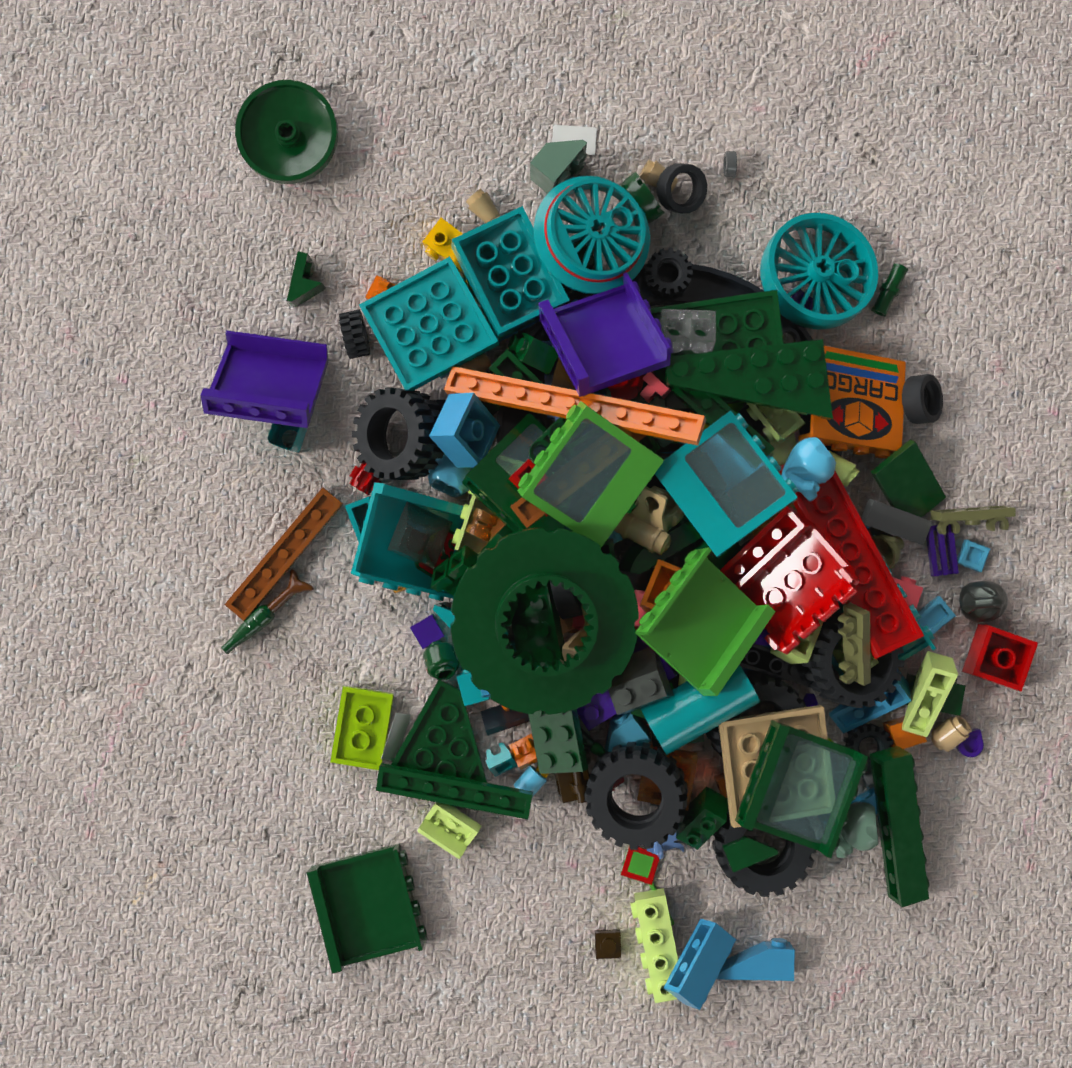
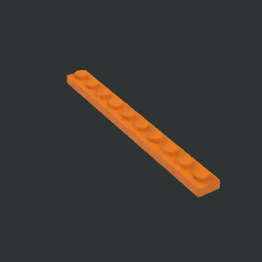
M454 366L444 387V391L447 394L475 393L479 400L483 402L566 418L570 408L582 401L621 430L697 446L706 423L704 415L591 393L579 397L576 390ZM584 419L582 421L585 423L595 424L589 419Z

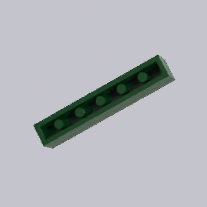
M899 746L870 753L888 897L900 907H906L928 900V888L930 886L926 876L925 864L927 859L922 843L924 835L920 827L919 817L921 816V810L916 794L918 786L913 769L915 761L911 753Z

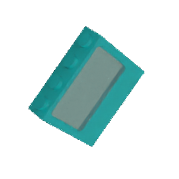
M731 410L702 432L698 446L686 443L667 457L655 473L717 558L798 498L795 494L798 492V489L789 478L783 479L779 474L782 468L772 456L769 459L762 451L765 446L756 435L751 437L746 431L748 427L747 422L740 414L735 416Z

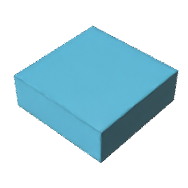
M966 539L962 543L957 562L961 566L982 572L990 548Z

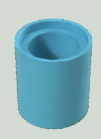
M530 765L513 785L518 789L533 791V798L546 783L547 779L537 772L535 767Z

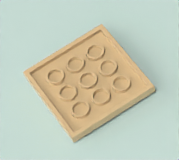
M817 705L731 718L719 725L730 823L733 828L742 827L735 821L771 720L828 740L823 706ZM804 741L797 742L769 822L831 812L835 798L829 750Z

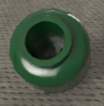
M442 641L432 642L423 653L427 673L430 677L437 680L450 679L459 668L458 658L453 645Z

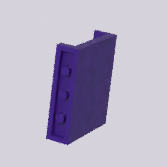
M627 272L623 273V285L555 309H553L548 299L538 303L540 321L579 397L670 365L671 353H673L671 340L668 337H664L659 320L653 318L648 301L642 299L637 282H632Z
M226 330L227 346L211 387L203 388L200 395L204 414L308 428L328 366L327 344Z

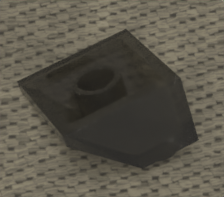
M406 502L387 550L430 569H435L453 522Z

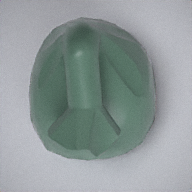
M855 802L851 804L848 811V822L843 826L839 836L840 843L836 850L837 858L847 857V855L853 853V848L859 851H869L878 845L875 807L870 803Z

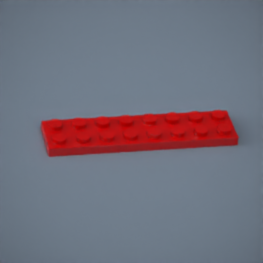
M783 464V465L780 466V467L782 468V469L779 471V474H780V475L782 474V470H783L785 464ZM834 471L833 476L828 481L819 484L820 489L813 501L809 502L801 492H796L795 494L798 498L793 502V505L797 512L821 530L852 565L860 582L856 585L858 592L846 604L851 602L870 612V651L874 658L877 659L923 637L922 630L836 471Z

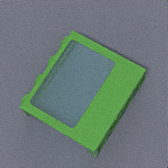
M580 401L578 405H573L566 415L567 421L562 428L559 427L554 431L548 448L545 451L542 450L537 455L534 461V468L530 473L523 475L519 481V489L517 491L522 498L572 531L597 542L601 548L664 460Z

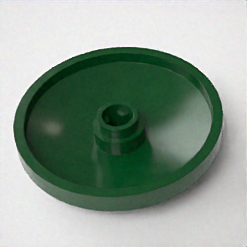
M277 80L257 88L244 101L236 118L235 137L242 157L258 175L275 183L295 184L313 178L329 164L338 143V124L330 104L315 88L300 81Z

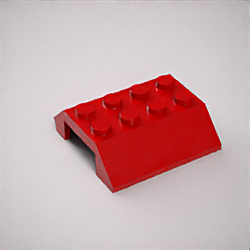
M786 506L720 570L756 605H769L776 611L765 626V629L770 634L764 639L774 650H779L786 655L801 643L799 636L802 639H806L820 626L818 619L825 622L840 608L838 601L845 604L858 592L856 585L860 583L852 565L821 530L790 506Z

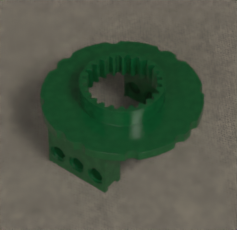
M536 527L513 532L498 539V543L494 548H485L477 556V563L472 567H467L454 593L451 612L455 618L450 624L454 650L462 669L471 673V682L479 690L489 692L491 700L506 708L526 714L544 711L547 715L575 710L590 703L595 694L606 692L612 686V679L616 675L623 673L635 648L637 634L635 633L634 625L639 619V612L630 579L626 574L619 571V562L610 553H603L597 542L571 529L556 528L549 532L544 530L543 527ZM550 580L557 587L561 582L565 590L570 588V591L584 604L582 608L587 613L584 617L587 623L590 624L584 627L587 636L580 638L583 643L582 646L574 647L575 655L566 654V661L558 658L556 665L546 661L545 665L541 666L540 662L536 660L531 665L528 657L522 659L518 651L514 652L513 645L509 643L507 634H504L507 632V629L503 622H506L508 619L504 611L511 610L509 601H517L516 592L526 593L525 586L529 585L534 589L537 581L546 586Z

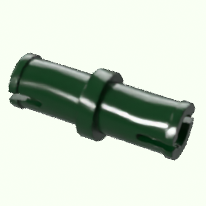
M893 264L885 283H882L879 288L881 292L871 309L873 313L886 317L894 298L899 296V288L908 272V268L901 264Z

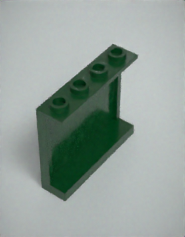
M400 843L314 865L307 871L332 974L341 972L346 965L415 947H418L419 951L423 950L424 943L428 939L425 925H420L418 916L421 915L419 901L414 900L412 891L415 890L412 875L407 874L408 856L406 850H401Z

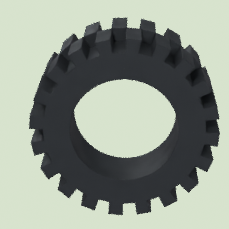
M386 387L385 390L378 389L374 391L375 395H368L365 398L367 405L360 404L357 410L361 413V416L354 417L353 424L358 425L357 431H352V438H357V443L353 444L354 451L361 453L357 457L359 463L366 464L364 469L368 473H374V477L387 480H417L419 477L429 475L428 469L435 470L439 465L435 459H442L444 452L429 437L441 412L435 410L439 404L435 400H429L431 396L426 393H420V391L415 390L406 391L400 388ZM398 410L406 420L408 439L403 451L394 458L388 449L386 436L389 421L395 411Z
M843 612L836 613L837 616L832 615L826 622H823L809 662L802 663V666L809 668V671L804 672L806 680L814 681L810 687L814 691L821 692L819 696L831 700V702L855 708L875 706V701L883 702L887 699L884 692L893 693L896 687L892 684L893 681L901 680L903 674L897 673L898 667H904V660L898 659V654L904 653L903 646L877 658L879 663L871 668V683L865 686L856 681L850 684L843 683L836 677L832 668L834 648L843 638V635L839 634L838 630L844 627V623L838 621V617Z

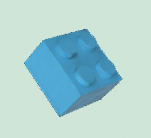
M475 393L449 394L429 437L457 468H474L488 454L500 424Z

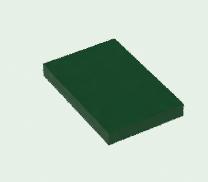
M911 439L871 471L891 507L921 518L946 498L917 443Z

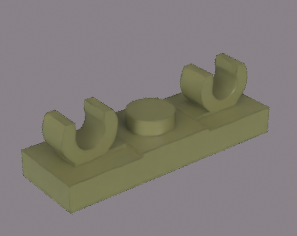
M1001 505L930 510L932 520L940 521L937 525L938 533L945 535L946 527L949 524L951 525V533L959 534L960 525L957 521H965V525H980L981 520H987L986 529L989 531H995V523L999 521L1000 529L1008 530L1009 522L1005 517H1015L1016 509L1015 507Z
M850 602L843 605V614L838 617V621L844 623V627L838 630V633L843 635L844 661L839 664V668L845 671V674L841 675L839 680L846 684L856 681L865 686L871 683L870 612Z

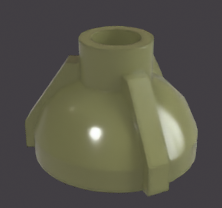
M878 534L871 537L890 570L895 568L900 559L901 550L904 548L902 538L898 536L892 537L888 534Z

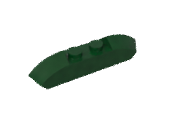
M716 500L731 519L733 501ZM684 516L676 525V528L667 532L671 535V544L662 555L655 552L651 553L647 548L634 542L624 555L619 569L641 574L655 566L658 559L665 560L702 537L687 516Z

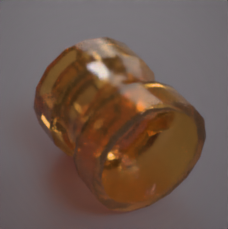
M475 508L473 512L474 519L472 523L468 524L465 532L489 542L492 535L490 531L493 526H496L499 518L479 508ZM478 520L487 524L488 526L486 527L478 523Z

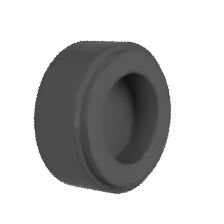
M726 151L723 158L724 176L735 177L737 172L736 151Z

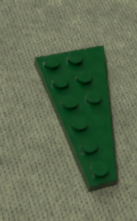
M823 339L671 356L670 365L664 367L667 386L710 393L719 397H728L775 409H785L799 414L818 416L827 420L833 419Z

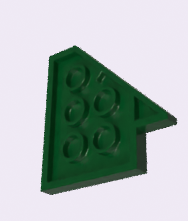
M444 680L437 681L391 765L488 783L467 707L464 706L459 688Z

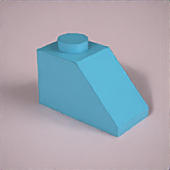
M631 712L620 715L615 714L609 723L604 750L605 752H611L613 747L619 744L625 747L628 742H636V746H643V742L648 743L651 741L649 729L639 716L633 715Z

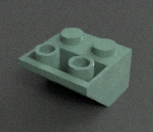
M584 140L546 143L530 162V180L548 194L555 186L570 179L574 173L578 175L586 165L587 142Z

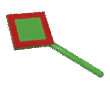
M629 845L621 875L647 883L651 890H657L653 879L659 862L658 855L642 847H638V850H630ZM669 913L670 921H671V926H673V925H674V920L672 919V917H671V915H670V913Z

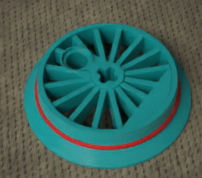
M580 176L561 182L544 197L534 220V242L542 263L559 282L579 292L598 294L623 285V273L627 272L631 280L638 275L648 257L650 230L644 211L626 189L605 178ZM583 190H590L591 206ZM598 191H603L606 195L599 211ZM575 193L581 207L569 195ZM611 196H614L620 202L612 210L606 212ZM562 202L573 214L558 208L559 204ZM613 218L619 219L622 222V226H618ZM562 220H564V221H566V222H568V223H571V224H573V225H564L563 222H562ZM568 233H578L570 237ZM622 235H636V241ZM582 240V242L576 248H574L573 243ZM585 245H587L586 251L581 262L578 253ZM619 245H622V246H624V247H626V248H629V249L633 250V251H634V252H633V255L630 256V255H629L621 246H619ZM594 247L595 270H590L586 266ZM612 252L625 263L623 266L618 267ZM602 253L610 268L609 271H603Z

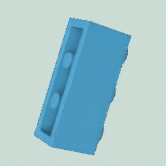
M700 919L670 974L664 989L683 1004L700 1010L707 1000V996L715 980L718 978L727 957L730 955L736 939L717 923Z

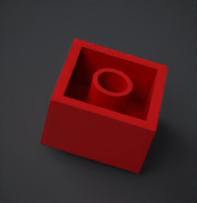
M978 624L962 672L1022 692L1038 642L990 625Z

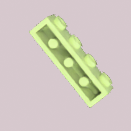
M664 888L634 893L635 902L630 903L633 919H639L640 927L635 928L638 944L643 943L645 953H640L643 969L649 970L650 978L645 979L648 995L653 994L655 1003L676 1000V997L664 989L678 961Z

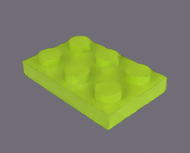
M343 686L330 763L379 770L380 764L383 763L381 757L387 741L394 693Z

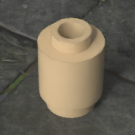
M962 716L950 717L932 731L933 737L931 740L939 750L950 752L969 737L972 729Z

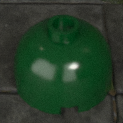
M635 171L620 186L626 189L636 200L639 207L644 211L648 223H651L665 212Z

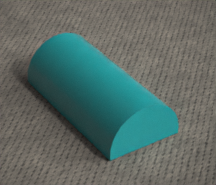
M738 665L718 696H703L686 681L672 689L674 696L640 709L663 750L668 755L721 725L723 722L760 703V700L743 669Z

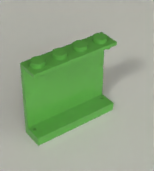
M708 547L695 549L686 556L685 565L670 578L671 584L666 591L661 592L654 601L655 606L640 619V626L635 633L703 696H718L776 611L769 605H756L708 560L707 556L711 552V549Z

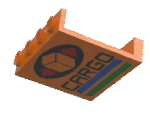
M824 345L833 419L827 420L811 415L810 433L800 435L798 441L809 437H817L824 446H831L833 451H846L849 449L853 450V454L856 455L872 453L875 454L876 458L887 459L902 446L904 413L902 390L905 383L906 362Z

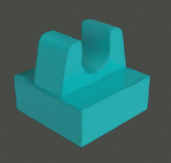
M499 743L501 751L497 755H494L490 748L486 750L487 759L485 761L495 777L518 766L514 756L504 743Z

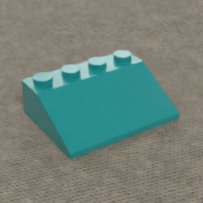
M523 206L452 239L451 248L497 340L540 318L539 302L548 299L553 309L569 302L561 282L546 269L538 255L534 242V228Z

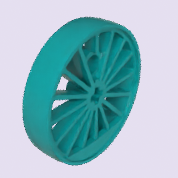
M807 213L786 222L769 240L761 258L760 277L764 291L777 290L779 309L782 316L805 328L826 330L849 322L867 306L877 287L878 264L870 243L851 223L831 214ZM807 228L815 229L814 250L806 232ZM795 230L798 232L804 250L789 234L790 232ZM822 230L833 235L824 255H822ZM837 238H839L848 247L831 259L828 256ZM782 240L788 245V247L794 252V254L780 247ZM849 250H852L858 259L855 261L850 259L837 261ZM779 257L793 265L778 263ZM859 267H861L863 276H859ZM778 271L797 274L778 279ZM840 271L846 272L848 278L844 277ZM804 280L788 294L782 287L785 284ZM851 283L862 284V293L849 285ZM806 284H809L798 304L791 296ZM813 289V310L811 311L804 308V305ZM839 291L857 300V305L853 308ZM820 294L828 314L820 313ZM831 297L844 310L843 313L837 314Z

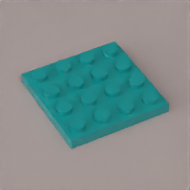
M450 256L359 304L406 391H414L450 372L453 366L459 367L499 345L496 336Z

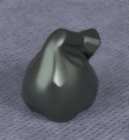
M971 582L961 589L959 596L960 609L965 618L973 622H990L998 619L1005 612L1008 605L1007 594L1000 585L994 582Z

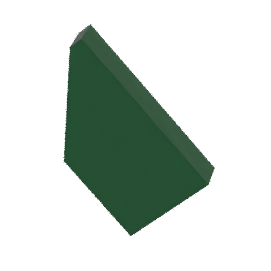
M748 836L722 845L733 873L779 854L776 848L758 842Z

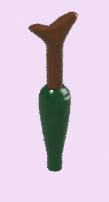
M291 569L288 587L271 603L261 605L255 609L240 625L233 636L221 647L222 650L229 654L237 646L269 625L274 619L275 612L293 595L304 591H313V586L300 581L297 572Z

